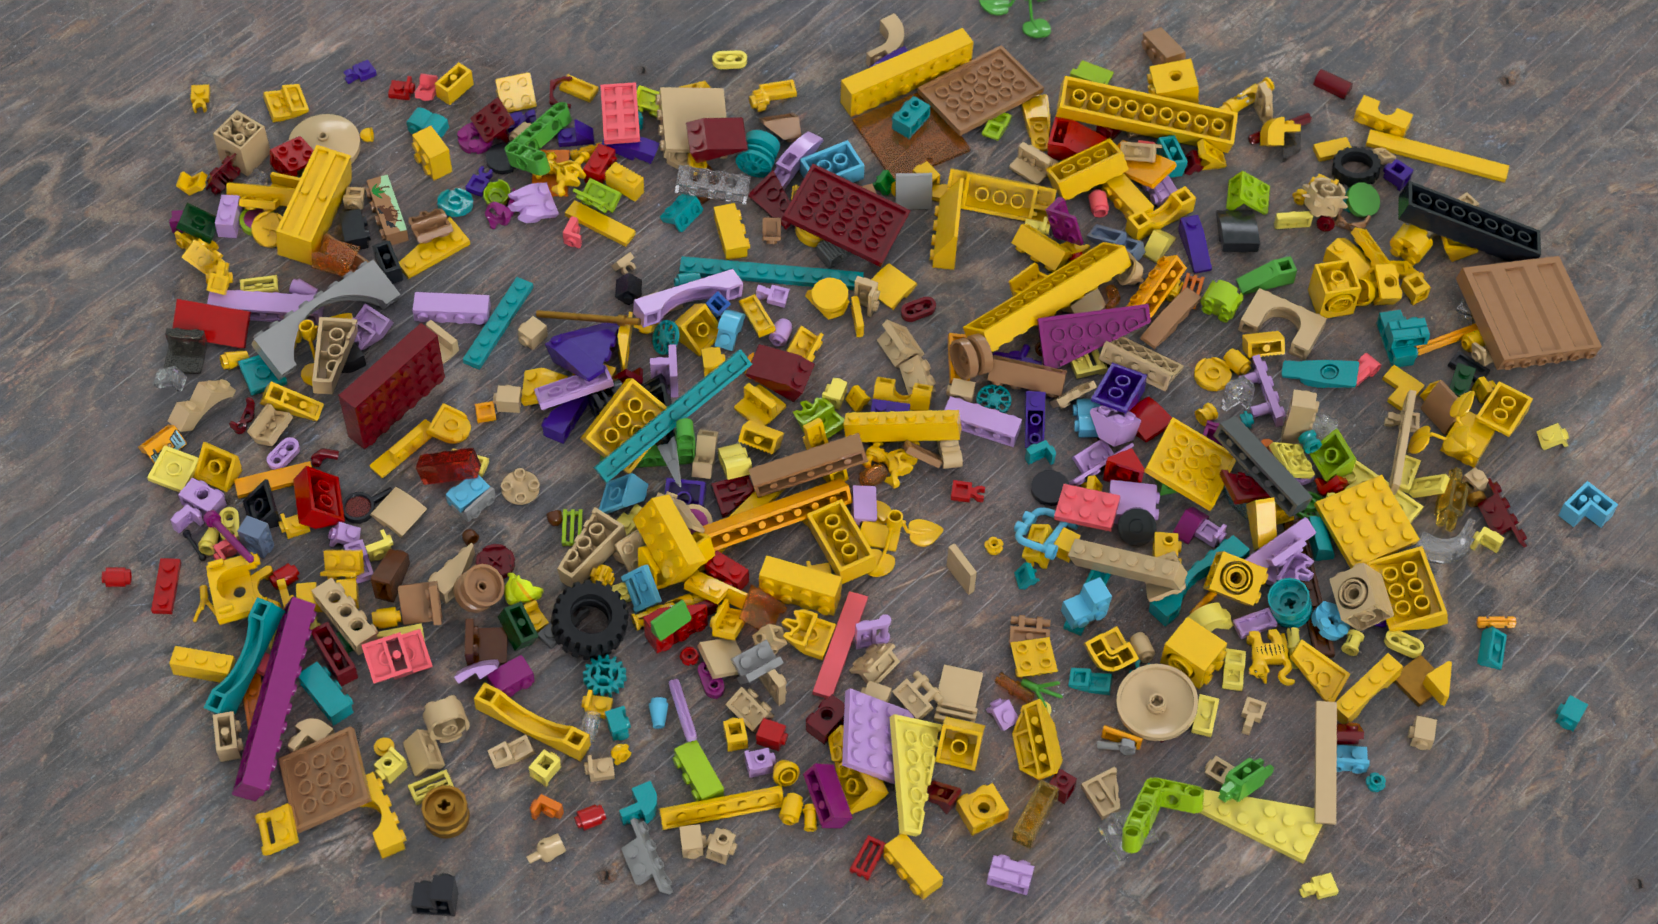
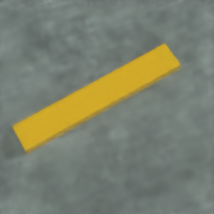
M780 785L660 808L662 829L666 830L780 808L784 799L782 787Z

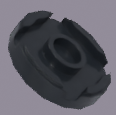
M497 143L491 146L486 153L487 166L496 174H510L516 169L509 164L505 152V147L509 143Z
M1045 470L1039 472L1033 478L1031 494L1040 504L1056 506L1063 484L1069 485V482L1060 472Z
M1133 507L1126 510L1118 520L1120 538L1131 546H1142L1149 543L1156 532V521L1153 515L1141 507Z

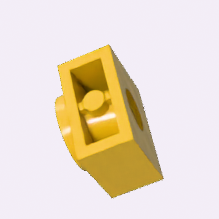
M993 783L988 786L982 785L971 794H963L956 803V810L972 836L1008 819L1009 809ZM980 809H985V810H987L988 812H987V813H981L979 810H980Z

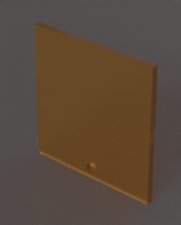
M918 93L852 119V123L870 147L871 152L874 153L883 168L890 171L894 180H896V173H913V169L917 165H921L926 161L934 167L971 151L962 135L959 136L932 107H930V117L910 139L892 129V116L902 108L905 101H909L915 96L927 103Z

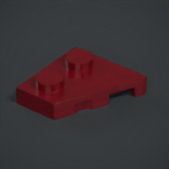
M749 475L711 483L722 518L731 513L754 492Z

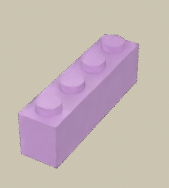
M415 292L412 310L414 321L429 322L432 320L439 323L486 324L490 317V296Z
M951 396L945 407V410H959L961 431L1014 447L1021 430L1022 419L1014 415L1001 413L996 409L985 408L980 404H973L961 398Z

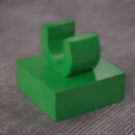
M883 170L876 177V182L872 184L875 190H880L882 195L888 196L891 192V185L895 180L889 170Z

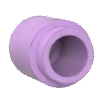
M782 318L775 323L776 331L769 335V340L775 346L786 345L792 332V323Z

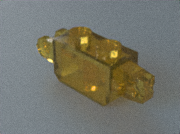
M1458 467L1449 470L1447 476L1450 480L1445 493L1437 495L1434 515L1437 516L1436 525L1442 527L1446 523V530L1449 532L1456 528L1457 518L1461 517L1465 511L1469 485L1462 481V470Z

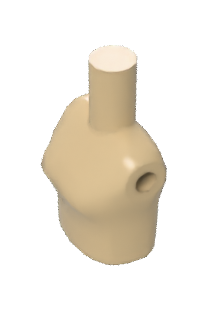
M557 833L551 837L543 838L537 844V851L526 857L530 864L539 859H542L544 862H550L566 852V849Z

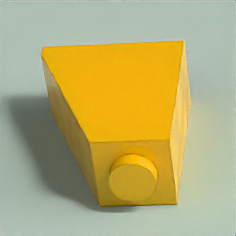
M1274 497L1255 500L1246 504L1254 550L1260 549L1277 537Z

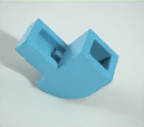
M726 309L718 324L719 330L714 346L734 351L737 335L742 331L746 314Z

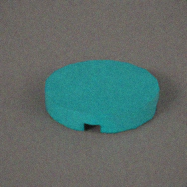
M454 188L455 190L450 191V189H447L439 194L437 197L438 209H443L447 216H464L473 209L472 195L466 190Z

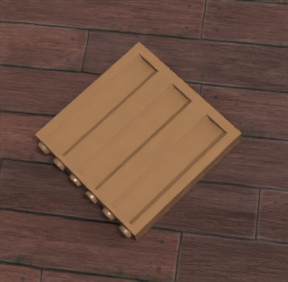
M1559 256L1462 268L1456 277L1497 370H1510L1517 367L1526 368L1531 365L1542 366L1546 363L1554 362L1556 364L1562 361H1576L1582 358L1591 359L1597 355V352L1602 347Z

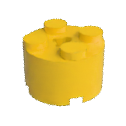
M1404 223L1390 240V253L1395 257L1403 258L1414 266L1422 260L1433 246L1432 238L1429 240L1426 236L1428 232L1425 229Z

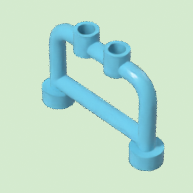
M1040 507L1032 511V513L1025 511L1022 522H1016L1014 532H1016L1015 539L1019 544L1045 553V558L1054 560L1058 552V545L1053 543L1058 538L1062 529L1068 525L1069 528L1077 530L1079 525L1061 521L1043 544L1024 538L1023 535H1027L1030 526L1036 523L1038 516L1046 515L1054 518L1055 510Z

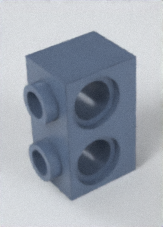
M247 515L237 530L241 544L250 553H258L259 557L264 559L274 547L269 525Z

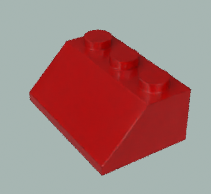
M305 466L293 479L299 524L318 529L336 525L338 522L343 523L345 518L339 477Z

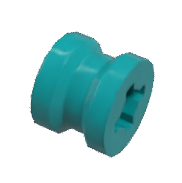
M1308 430L1298 437V441L1303 445L1305 453H1313L1322 446L1321 441L1316 438L1315 430Z

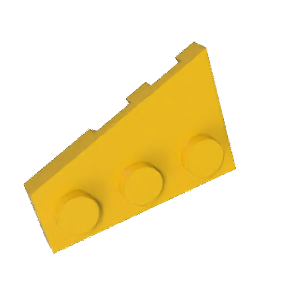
M1300 640L1290 658L1324 701L1335 702L1350 673L1304 640Z

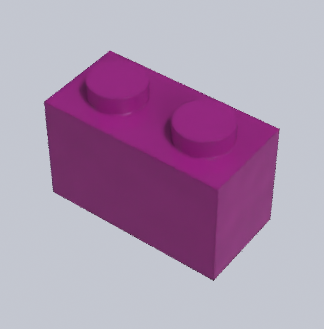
M522 655L501 665L487 675L488 684L501 690L509 698L519 690L529 688L535 682L534 673Z

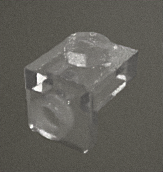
M176 366L158 369L153 385L157 389L172 386L177 392H180L184 387L187 376Z

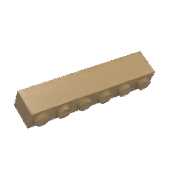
M1080 539L1074 540L1068 554L1072 562L1079 567L1180 591L1188 574L1179 562Z

